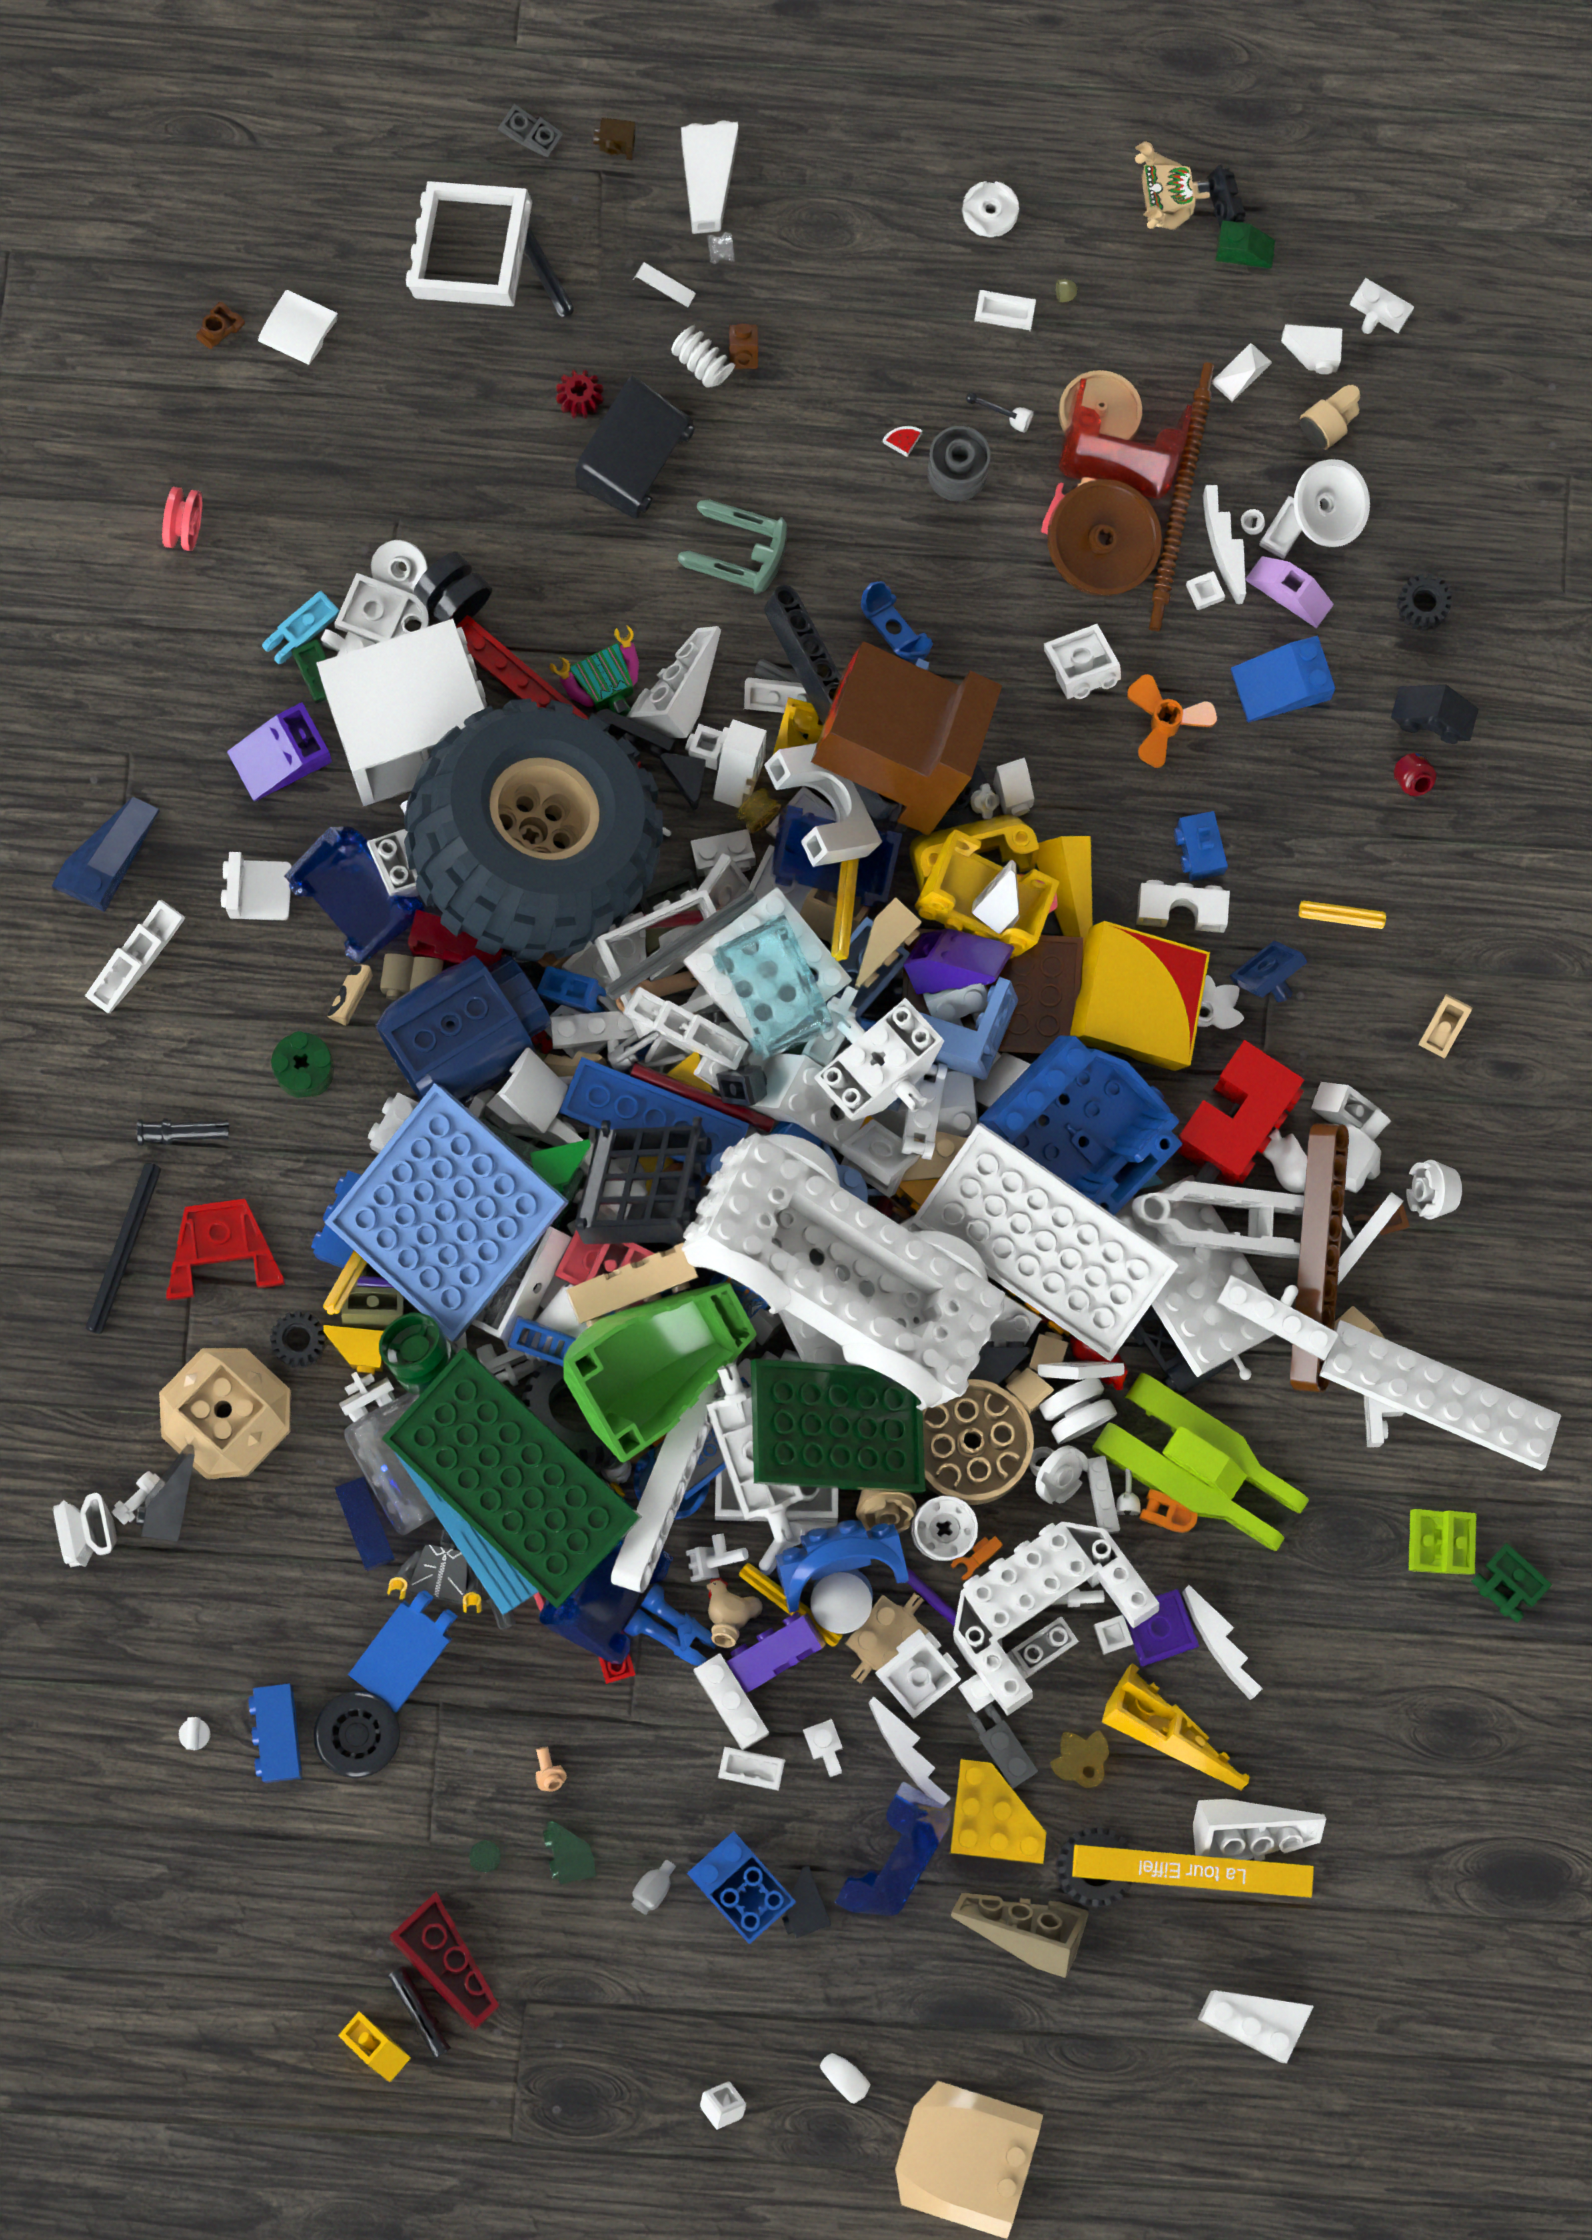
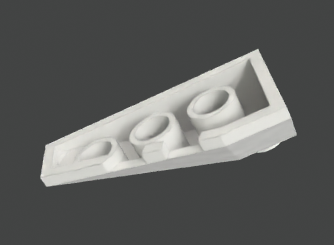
M718 626L697 628L676 652L677 660L667 669L663 668L657 674L660 680L651 690L647 688L643 690L626 718L671 739L687 738L700 715L721 629Z
M949 1070L944 1081L936 1131L956 1136L971 1135L979 1123L973 1076L956 1070ZM934 1077L929 1078L926 1081L933 1082ZM903 1100L898 1112L886 1108L881 1112L870 1115L882 1126L902 1139L908 1106Z

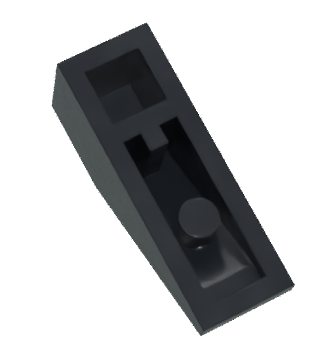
M187 1444L146 1496L144 1507L138 1508L136 1525L141 1527V1536L172 1541L179 1540L195 1457L193 1445Z

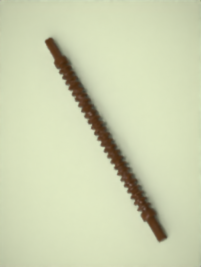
M1208 362L1203 364L1199 387L1195 389L1193 395L1195 402L1192 403L1194 409L1190 411L1192 417L1189 418V422L1191 424L1187 426L1189 432L1185 434L1188 439L1184 441L1186 447L1182 449L1185 454L1181 456L1183 462L1179 464L1182 469L1178 471L1180 477L1176 479L1179 484L1175 485L1177 492H1174L1173 497L1175 499L1171 502L1174 507H1171L1170 512L1172 514L1168 517L1171 522L1167 524L1169 530L1165 532L1168 537L1164 539L1166 545L1162 547L1164 553L1161 554V558L1163 560L1159 562L1161 568L1157 570L1160 575L1156 577V581L1159 583L1154 585L1157 590L1152 594L1154 605L1149 629L1156 632L1161 629L1165 605L1170 601L1171 595L1168 592L1172 590V587L1169 584L1173 583L1171 577L1175 575V571L1172 569L1177 567L1174 561L1178 560L1176 554L1180 552V549L1177 547L1181 545L1179 538L1183 537L1180 531L1184 530L1182 523L1186 522L1184 516L1188 512L1185 508L1189 507L1187 501L1191 498L1188 493L1192 492L1190 486L1194 483L1191 478L1195 477L1193 470L1197 468L1194 463L1198 462L1196 455L1200 454L1198 448L1202 445L1200 440L1203 439V435L1201 433L1205 430L1203 425L1206 424V420L1204 418L1208 416L1206 410L1209 409L1207 403L1211 401L1212 397L1210 385L1214 364Z

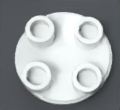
M838 1572L828 1575L818 1582L812 1592V1614L818 1625L830 1632L838 1634L853 1632L864 1625L871 1613V1593L867 1585L853 1574Z

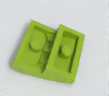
M1410 1510L1409 1571L1475 1574L1476 1513Z

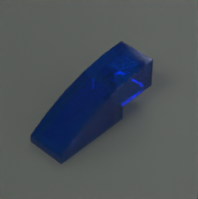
M364 1477L336 1487L335 1490L367 1572L396 1560Z

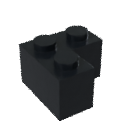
M1447 684L1399 686L1391 719L1401 725V729L1406 732L1416 733L1418 730H1429L1439 735L1443 742L1457 744L1458 741L1471 740L1479 709Z

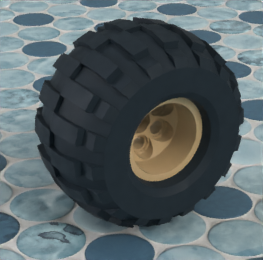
M531 698L510 700L503 706L502 710L499 708L493 711L492 707L489 706L472 714L464 720L465 727L463 729L455 726L433 747L430 756L421 766L407 800L404 825L405 831H408L404 839L409 870L416 869L418 877L415 882L419 895L427 907L432 905L433 908L438 907L443 912L440 923L456 937L464 931L478 940L475 948L494 956L499 949L512 951V956H515V960L536 962L543 957L545 952H548L549 955L555 953L556 959L584 950L589 941L594 945L597 937L609 932L611 925L615 924L616 928H619L623 920L633 913L653 880L659 863L660 849L658 848L663 841L662 810H655V804L658 800V788L652 773H646L645 768L639 769L637 764L640 753L627 738L624 740L622 737L617 741L607 732L610 724L593 713L589 720L572 714L573 707L571 704L552 700L546 708L537 707L536 702H531ZM516 805L525 806L529 812L520 811ZM545 814L555 816L557 821H550ZM502 824L506 825L508 830H505ZM559 841L565 846V848L559 849L554 845L553 842Z

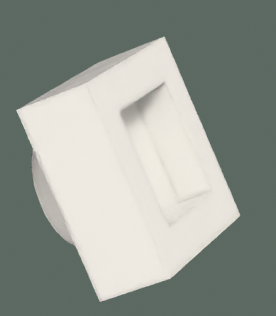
M1214 571L1189 580L1186 583L1197 611L1221 602L1225 598Z
M1123 1615L1093 1625L1103 1655L1133 1645Z

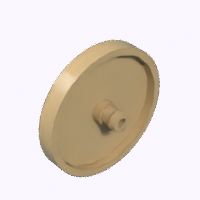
M1091 371L1076 377L1065 388L1059 405V421L1065 435L1075 445L1091 452H1110L1123 447L1135 436L1142 418V403L1137 390L1127 379L1109 371Z

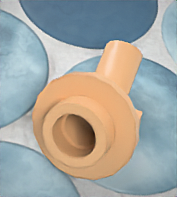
M548 1746L536 1749L541 1768L540 1771L536 1772L538 1788L550 1792L558 1790L566 1780L565 1771L561 1765L552 1766Z

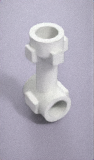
M150 1471L146 1472L136 1482L140 1489L125 1504L119 1500L114 1505L116 1508L112 1513L123 1525L128 1521L131 1523L136 1518L133 1512L145 1501L146 1496L160 1480L156 1474L153 1475Z

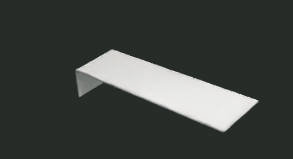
M646 263L642 264L634 279L637 277L686 307H689L696 295L695 292Z

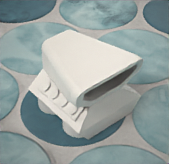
M93 1493L85 1498L81 1511L64 1500L61 1504L53 1507L61 1552L65 1563H69L70 1567L79 1565L86 1567L93 1551L98 1555H105L112 1551L117 1542L114 1520L100 1494Z

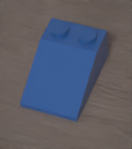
M1318 636L1289 643L1230 669L1248 723L1329 701L1335 691Z

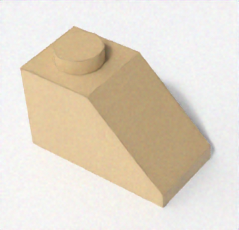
M1026 1368L1022 1373L1017 1369L1005 1379L1008 1385L1005 1386L1004 1390L1014 1395L1020 1401L1028 1416H1031L1038 1410L1039 1405L1050 1398L1054 1392V1389L1029 1368Z

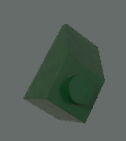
M1222 221L1218 235L1215 261L1271 269L1275 240L1251 224Z

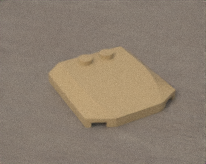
M937 2081L913 2107L895 2171L901 2205L1007 2239L1033 2156L1043 2115Z

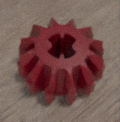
M573 369L571 378L563 374L561 377L562 383L556 385V392L559 393L556 396V402L562 404L561 411L563 413L571 411L573 419L577 417L578 413H582L585 419L588 417V411L596 414L598 412L597 405L603 404L604 401L601 395L604 392L603 385L598 384V377L596 375L588 378L589 375L586 369L582 372V375H578L577 371ZM577 392H582L583 396H577Z

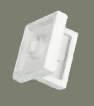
M874 1119L843 1142L839 1153L845 1156L841 1165L859 1171L867 1183L889 1198L896 1193L905 1171L918 1161L920 1154L911 1152L908 1155L901 1153L902 1139Z

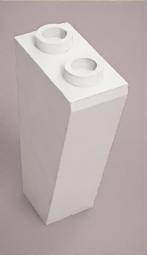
M719 121L711 125L694 123L687 127H681L692 234L721 231L738 143V122Z

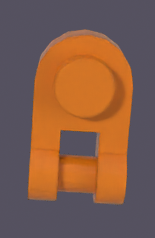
M1152 1489L1149 1490L1147 1495L1149 1501L1146 1509L1141 1511L1139 1517L1141 1520L1178 1533L1188 1532L1195 1526L1198 1517L1197 1513L1189 1511L1184 1505L1171 1499L1164 1493ZM1160 1504L1169 1507L1166 1516L1157 1514Z

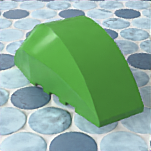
M725 1282L647 1302L599 1319L581 1333L569 1346L563 1359L564 1380L592 1430L621 1462L625 1463L672 1430L679 1423L680 1416L688 1408H692L699 1400L698 1396L709 1384L712 1385L720 1377L717 1369L732 1363L754 1339L757 1333L730 1283Z

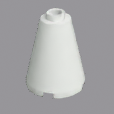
M567 1282L561 1287L535 1322L577 1339L589 1327H587L586 1322L578 1324L565 1291L573 1286ZM529 1329L521 1338V1341L523 1343H525ZM535 1333L531 1344L532 1347L536 1348L541 1333ZM547 1337L543 1351L548 1352L553 1337ZM559 1340L554 1355L561 1353L565 1341ZM523 1353L530 1362H532L535 1359L539 1363L545 1361L541 1358Z

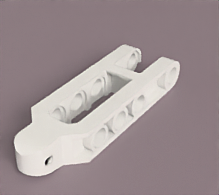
M1183 1181L1180 1185L1172 1184L1163 1193L1142 1195L1135 1198L1133 1202L1132 1215L1134 1221L1142 1226L1156 1227L1169 1244L1288 1259H1299L1301 1243L1294 1242V1239L1273 1237V1214L1277 1212L1303 1215L1304 1196ZM1181 1200L1249 1209L1248 1237L1240 1236L1239 1232L1223 1234L1215 1233L1213 1229L1200 1231L1186 1229V1226H1183L1179 1219L1172 1218V1204Z

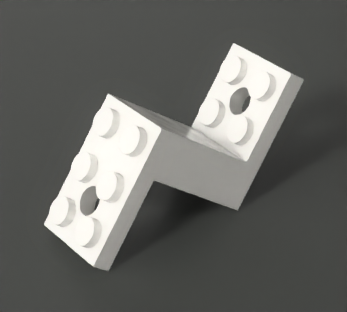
M727 1022L720 1023L719 1027L746 1041L736 1028ZM748 1045L738 1067L747 1064L760 1065L767 1077V1096L755 1105L741 1106L771 1117L776 1121L796 1123L838 1151L843 1142L859 1131L865 1117L851 1121L840 1109L838 1118L835 1120L831 1118L830 1109L836 1103L814 1079L824 1067L805 1055L772 1053L766 1049L758 1056L752 1047ZM703 1056L694 1075L719 1090L716 1074L727 1071L729 1068Z

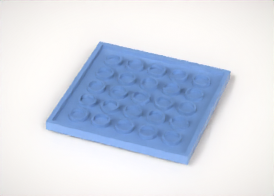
M434 1083L325 1223L421 1313L433 1318L442 1332L452 1342H456L569 1201L444 1087Z

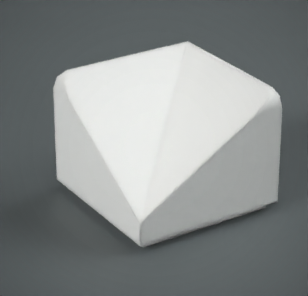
M730 2081L703 2092L700 2107L714 2127L719 2129L740 2120L744 2115L746 2102Z

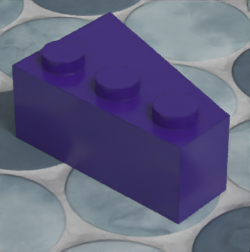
M797 1611L783 1620L785 1626L780 1630L774 1632L771 1627L756 1636L759 1642L748 1648L745 1643L730 1652L733 1658L726 1663L745 1694L826 1645L808 1613L801 1616Z

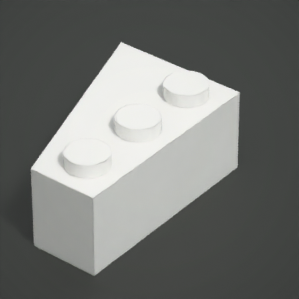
M733 719L730 728L724 727L719 744H721L719 753H721L713 799L746 810L766 758V730Z
M1215 1990L1210 1992L1198 2020L1280 2063H1287L1313 2006Z

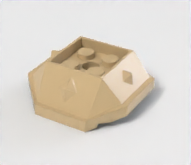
M202 1348L159 1392L161 1437L179 1454L187 1444L193 1445L195 1452L193 1467L206 1479L249 1476L291 1432V1390L246 1348ZM223 1404L232 1406V1412L227 1418L217 1417V1409Z

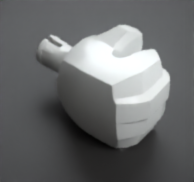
M1377 1109L1361 1129L1351 1124L1346 1125L1349 1132L1345 1190L1357 1193L1364 1185L1366 1177L1368 1179H1375L1380 1173L1381 1150L1374 1140L1391 1121Z

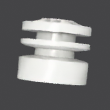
M940 1496L926 1501L917 1509L911 1523V1535L915 1546L923 1555L939 1561H949L962 1557L972 1548L978 1533V1522L974 1511L966 1502L951 1496ZM947 1521L950 1524L948 1526V1530L951 1532L950 1535L943 1534L938 1536L937 1532L939 1529L936 1524H943Z

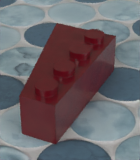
M436 1891L390 1934V1940L467 2024L476 2031L498 2010L499 2004Z

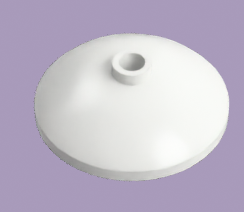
M1336 459L1317 462L1303 473L1297 484L1294 496L1295 515L1302 531L1313 542L1326 547L1348 544L1362 532L1368 520L1370 497L1367 485L1361 474L1347 462Z

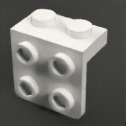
M229 852V861H224L223 878L227 879V890H222L221 906L226 908L229 918L286 920L289 917L292 876L290 863L245 861L241 852Z

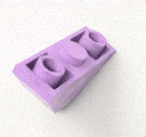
M1262 556L1245 579L1315 628L1320 625L1334 605L1313 577L1288 561Z

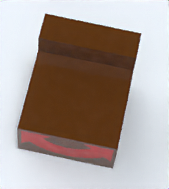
M863 641L842 673L811 763L903 804L897 821L929 836L973 776L1002 685L970 670L959 686Z

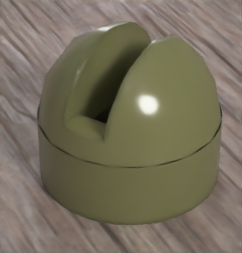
M1057 279L1056 297L1058 303L1073 300L1077 294L1076 284L1069 279Z

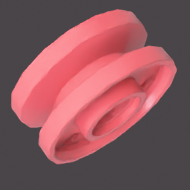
M172 487L170 490L163 518L162 539L164 547L174 548L179 536H181L182 549L187 551L194 549L202 517L201 491L191 490L186 502H184L182 488Z

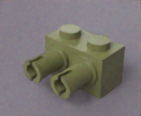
M365 1266L361 1276L369 1275V1267ZM356 1282L342 1307V1327L384 1331L391 1322L404 1315V1296L395 1288L357 1287Z

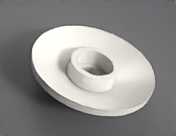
M392 540L380 546L375 552L371 563L374 580L414 594L415 585L428 569L423 553L415 545L404 540ZM399 562L406 564V571L399 569Z

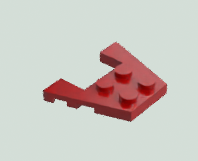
M245 1199L185 1207L177 1241L178 1246L175 1260L172 1264L169 1287H167L166 1299L168 1301L195 1297L192 1266L253 1258L257 1288L285 1285V1280Z

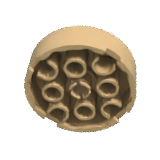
M967 1379L969 1385L961 1397H956L947 1403H942L933 1408L923 1409L925 1484L939 1496L956 1497L968 1505H979L999 1499L1017 1485L1030 1463L1033 1453L1034 1435L1030 1418L1023 1405L1014 1395H1011L995 1383L985 1380ZM968 1434L976 1435L980 1439V1446L976 1449L968 1448L964 1443V1437Z

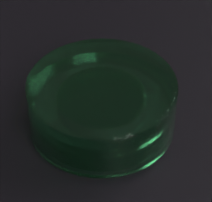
M490 1841L478 1842L470 1851L471 1865L477 1871L483 1873L495 1870L501 1861L499 1848Z

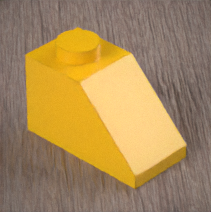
M324 1325L323 1331L327 1338L352 1369H357V1374L369 1375L371 1373L375 1375V1371L383 1372L384 1361L379 1353V1341L384 1331Z
M358 2012L338 2035L368 2066L389 2082L394 2079L411 2058L361 2012Z

